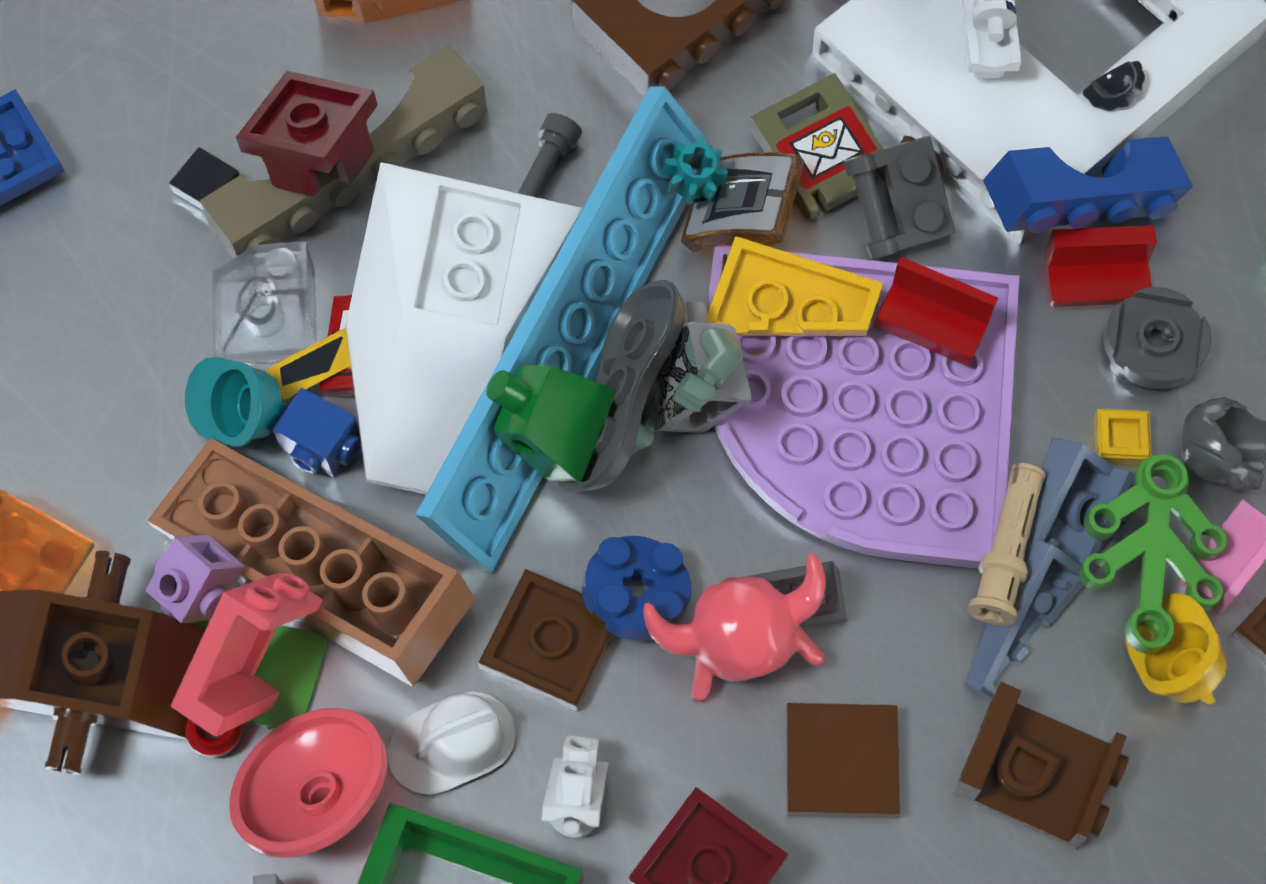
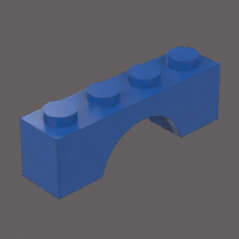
M1168 136L1129 140L1102 168L1103 178L1089 176L1073 169L1061 160L1050 147L1008 151L983 179L1006 232L1029 229L1032 233L1042 232L1055 226L1070 225L1072 228H1080L1092 222L1109 220L1112 224H1118L1131 218L1149 216L1150 219H1159L1176 210L1178 207L1177 202L1193 187Z

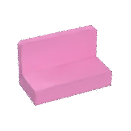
M1244 500L1239 503L1220 527L1227 536L1226 548L1213 560H1202L1196 557V561L1205 572L1215 576L1223 586L1221 600L1211 608L1220 616L1266 560V516ZM1212 538L1205 547L1216 549L1214 539ZM1180 578L1177 584L1186 590L1187 585ZM1196 586L1199 596L1206 600L1212 599V593L1206 586Z

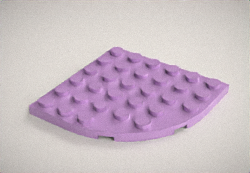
M714 245L707 313L732 247L730 245ZM788 252L883 282V289L866 336H737L740 350L743 353V363L751 392V401L714 426L718 438L732 464L748 485L779 514L813 536L838 547L865 555L894 560L978 569L981 558L990 552L993 545L999 515L1007 491L1020 276L925 266L998 297L990 324L968 367L874 326L875 318L893 283L897 263Z

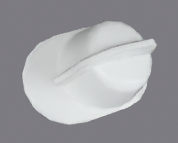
M471 691L449 695L443 700L414 712L399 723L391 735L388 745L387 758L389 769L397 782L413 793L434 795L447 792L488 774L504 764L513 751L516 738L513 716L504 703L490 694Z

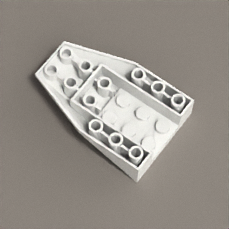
M380 163L346 321V334L366 482L427 494L583 208Z

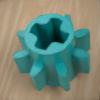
M699 138L696 143L686 147L683 143L677 142L673 152L675 159H665L662 169L664 174L673 176L669 182L667 192L669 194L677 192L680 196L686 198L687 205H691L693 199H698L702 196L712 201L716 193L715 184H724L728 172L724 168L717 167L722 155L721 149L713 151L710 147L704 145L703 138ZM692 168L698 170V175L691 173Z

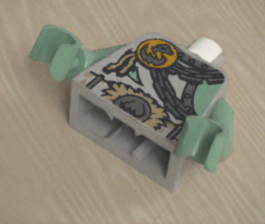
M684 302L686 310L681 333L655 378L656 397L642 412V423H640L633 452L638 449L647 448L652 444L655 436L653 430L704 433L751 401V392L743 363V353L740 350L736 329L730 324L708 323L706 304L703 302Z

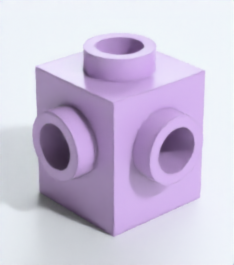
M209 534L174 537L168 550L157 560L155 573L145 591L161 605V611L165 615L177 619L180 623L209 620L212 618L223 592L233 589L245 566Z

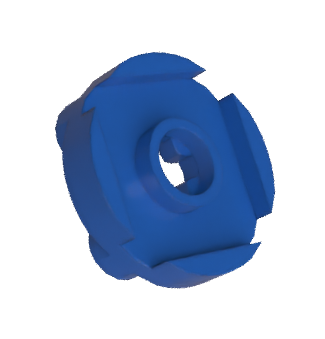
M642 536L609 537L603 540L597 552L589 560L582 580V597L590 614L592 615L594 611L598 618L606 623L604 628L613 635L633 641L653 639L644 621L643 608L645 603L653 604L662 618L669 623L675 624L680 621L687 609L692 589L690 575L683 564L681 551L673 544L660 543L654 539ZM637 579L645 583L649 589H645L642 597H637L633 595V589L629 586H624L623 582Z

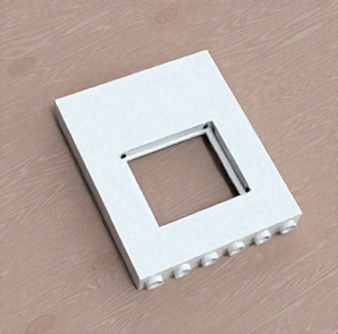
M849 0L815 27L812 55L831 73H835L844 85L902 138L904 135L912 136L915 139L931 136L934 150L942 160V175L1006 232L983 179L1008 151L1050 147L1061 160L1073 169L1089 176L1100 177L1103 174L1102 168L1129 140L1147 137L1262 38L1266 29V3L1264 0H1137L1162 21L1163 24L1104 73L1106 74L1128 61H1139L1145 75L1141 94L1133 98L1132 103L1127 107H1117L1111 111L1104 110L1101 107H1093L1088 99L1083 96V91L1077 95L1021 45V66L1019 71H1005L1002 78L996 79L975 78L974 73L968 70L962 0ZM1173 10L1178 15L1175 21L1169 18L1172 15ZM1029 229L1006 232L1019 245L1033 234Z

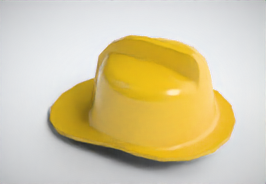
M1181 593L1164 594L1162 609L1171 616L1174 623L1172 639L1160 651L1152 654L1138 652L1131 647L1126 639L1128 654L1142 683L1151 693L1166 696L1170 700L1180 703L1202 700L1206 704L1212 705L1216 702L1212 691L1221 683L1227 670L1226 658L1220 645L1219 636L1205 610L1196 600ZM1138 626V633L1142 638L1147 641L1154 640V634L1149 627Z

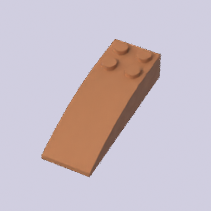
M212 438L209 439L147 520L151 526L172 540L174 537L209 534L245 566L237 580V583L240 585H245L279 572L293 574L303 579L309 586L308 590L323 601L318 611L296 620L413 688L475 600L459 571Z

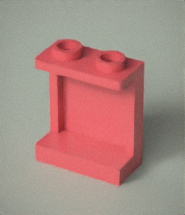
M282 572L223 592L171 707L214 737L271 711L279 697L280 691L255 675L278 626L318 611L323 600L308 590L309 586L303 579L293 574Z

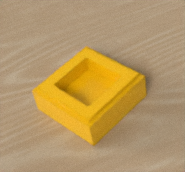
M1097 409L1094 414L1095 453L1111 465L1139 466L1144 459L1151 456L1150 411Z

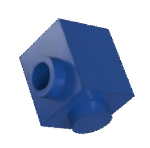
M302 387L273 428L281 450L290 454L289 459L296 466L311 474H315L317 470H320L334 478L342 464L347 466L354 460L361 446L360 432L355 416Z

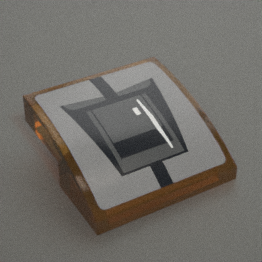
M772 152L744 153L721 157L717 167L728 171L724 184H715L716 193L712 201L705 199L704 196L693 199L680 242L693 253L728 242L733 243L735 236L766 246L783 242L804 160L798 154Z

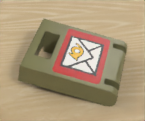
M835 73L757 112L750 117L748 124L749 129L766 156H782L792 159L785 186L808 220L819 215V207L812 196L817 193L816 197L826 212L858 196L853 176H847L843 161L883 149ZM816 102L818 114L789 129L785 127L782 119ZM882 166L872 170L876 186L879 181L877 173L882 179L884 177Z

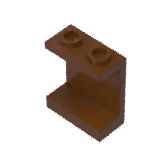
M1000 682L991 699L953 794L1078 849L1089 835L1098 838L1110 810V807L1101 804L1108 785L1117 788L1129 761L1128 756L1121 754L1127 736L1116 732L1107 743L1017 704L1022 690ZM1012 732L1062 758L1046 790L1039 797L1029 801H1019L1008 797L1000 790L994 776L996 761Z

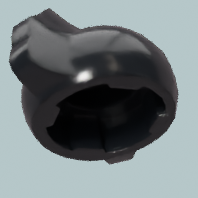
M1128 61L1092 81L1084 89L1083 96L1088 99L1093 107H1101L1107 111L1114 110L1117 107H1127L1132 103L1133 98L1138 97L1142 92L1145 75L1139 61Z

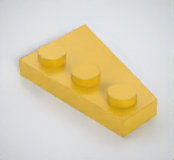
M735 236L707 313L708 323L730 324L736 329L737 336H866L883 289V282Z

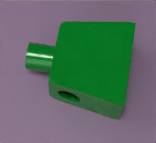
M521 365L516 370L515 375L505 370H500L494 374L487 385L486 395L488 399L502 406L494 425L495 436L544 478L554 481L581 483L615 397L616 390L549 365Z

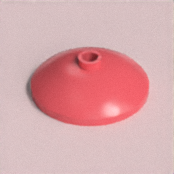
M324 708L309 711L284 722L272 730L248 754L234 779L229 799V811L236 832L255 851L276 858L307 855L340 840L365 817L383 786L387 771V751L381 735L364 716L342 708Z

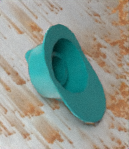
M221 357L205 358L199 362L189 375L185 389V409L189 422L197 434L208 440L212 438L220 443L234 447L245 446L251 440L269 436L273 432V428L279 421L280 416L284 414L289 406L282 403L280 386L273 376L265 371L252 368L246 363Z

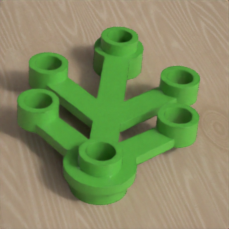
M1165 454L1152 455L1144 459L1136 469L1134 475L1135 486L1108 504L1101 503L1095 505L1084 520L1085 530L1092 538L1106 540L1116 532L1123 518L1148 504L1146 524L1103 554L1095 553L1088 556L1079 569V578L1084 586L1091 590H1101L1112 581L1116 571L1143 554L1138 609L1126 622L1125 637L1131 647L1145 654L1160 651L1172 639L1174 634L1173 620L1162 609L1166 560L1187 585L1185 595L1196 600L1205 611L1213 608L1223 596L1221 582L1215 576L1205 572L1169 527L1170 511L1193 534L1190 539L1191 551L1202 560H1213L1218 557L1227 546V536L1222 528L1210 523L1188 496L1189 477L1184 464L1176 457ZM1152 477H1162L1167 482L1168 489L1157 486L1153 482ZM1094 516H1105L1109 520L1111 527H1099L1095 522ZM1201 535L1213 538L1216 543V549L1205 547L1201 541ZM1089 565L1100 566L1105 572V578L1098 579L1091 575ZM1196 586H1206L1212 593V599L1206 600L1199 596ZM1138 626L1149 627L1154 634V640L1147 641L1142 638L1138 633Z

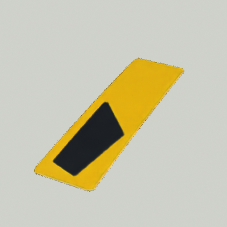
M346 328L267 369V373L273 376L280 386L282 401L295 396L301 387L308 389L351 366Z

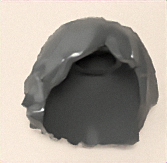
M1226 397L1211 399L1196 405L1186 416L1181 433V455L1187 468L1191 473L1206 481L1228 484L1236 490L1260 489L1264 477L1262 472L1266 469L1264 464L1266 460V421L1254 417L1248 412L1247 406Z

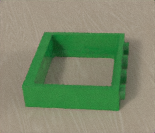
M389 802L357 884H392L403 856L410 851L425 854L507 884H582L583 874L582 869Z

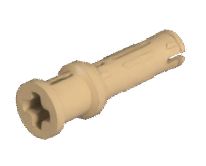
M1019 463V466L1014 464L1011 467L1008 487L999 515L993 545L990 552L986 553L979 562L978 569L982 576L976 598H972L969 601L967 608L968 613L981 622L997 626H1009L1016 622L1018 613L1014 608L1019 584L1024 583L1028 575L1026 563L1023 561L1025 549L1030 536L1039 494L1046 476L1045 472L1035 465Z

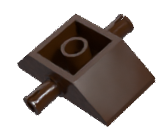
M96 551V560L87 597H78L46 590L0 591V707L50 715L53 719L57 720L48 759L44 765L45 769L61 773L65 754L68 750L63 769L66 770V774H81V764L90 727H95L97 724L187 740L185 728L188 718L172 708L171 704L206 630L188 623H180L175 618L153 610L119 604L127 569L131 562L128 556L120 553L114 554L109 574L112 558L109 557L110 552ZM89 651H95L100 663L88 671H81L79 665L75 663L76 659H86Z

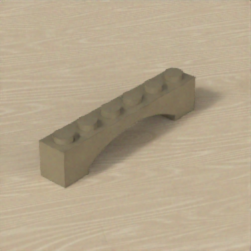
M451 45L446 46L409 70L412 83L390 116L369 134L374 148L373 155L352 184L340 180L335 164L329 173L315 170L320 189L314 197L276 188L272 185L270 179L247 181L243 174L200 200L210 227L241 267L252 260H260L268 256L277 244L294 233H303L309 230L317 222L318 218L335 207H342L356 199L360 191L377 181L381 162L401 167V165L417 155L433 151L441 143L442 139L460 128L465 129L474 125L481 118L482 114L487 111L484 85Z

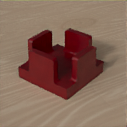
M286 71L236 136L240 151L261 157L265 163L272 185L279 189L314 197L320 189L315 170L329 173L335 164L340 180L352 184L374 152L367 128V120L378 106L374 90Z
M695 787L630 874L628 883L771 884L774 877L787 861L789 854L699 788Z

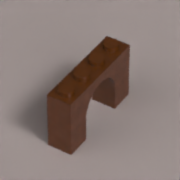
M571 0L572 26L645 96L649 87H665L668 91L674 88L680 82L684 73L698 62L700 64L708 62L728 39L734 35L741 36L746 33L757 17L769 8L776 9L780 7L786 0H715L706 9L693 15L682 17L660 15L647 9L637 0Z

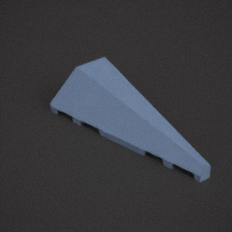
M1053 437L1042 466L1046 476L1039 494L1023 560L1026 563L1028 575L1026 581L1019 584L1014 608L1018 613L1016 622L1009 626L986 624L966 681L967 686L990 697L997 690L993 683L1011 661L1021 662L1028 654L1029 650L1025 644L1041 625L1051 626L1084 586L1079 578V569L1086 558L1092 554L1101 553L1112 539H1123L1130 530L1127 521L1135 512L1121 520L1119 528L1109 539L1097 540L1086 532L1084 520L1090 510L1097 504H1108L1135 486V474L1131 471L1112 466L1084 444ZM1094 516L1095 522L1099 527H1111L1109 520L1105 516ZM1089 565L1091 575L1099 568L1098 565Z

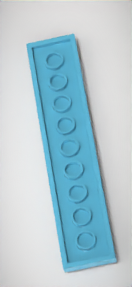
M649 87L490 379L500 370H505L515 375L516 370L521 365H549L590 380L595 379L601 361L604 342L613 319L625 300L638 288L644 286L686 206V198L680 196L677 192L670 194L667 192L669 182L673 176L662 172L665 159H675L673 152L677 142L683 143L686 147L696 143L699 138H703L704 145L715 151L665 87ZM692 168L691 173L698 175V170ZM486 385L415 515L475 568L492 573L543 476L495 436L494 425L502 406L487 398Z

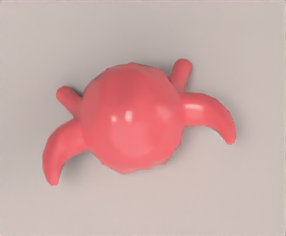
M810 553L807 556L806 576L799 588L786 595L779 592L768 580L762 577H728L719 584L711 585L702 593L695 606V616L692 623L679 625L669 623L662 618L653 604L649 602L644 604L643 616L645 625L656 643L663 650L675 655L696 656V669L691 691L694 700L703 701L708 697L713 676L728 681H745L761 677L784 666L796 651L813 666H820L826 657L799 626L816 613L824 599L826 588L825 572L819 558L814 553Z

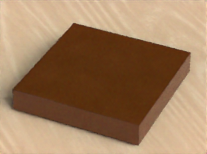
M525 569L478 664L479 668L578 711L614 635L604 628L606 623L598 618L594 611L592 615L584 604L582 593Z
M787 703L786 816L898 818L900 815L898 706Z

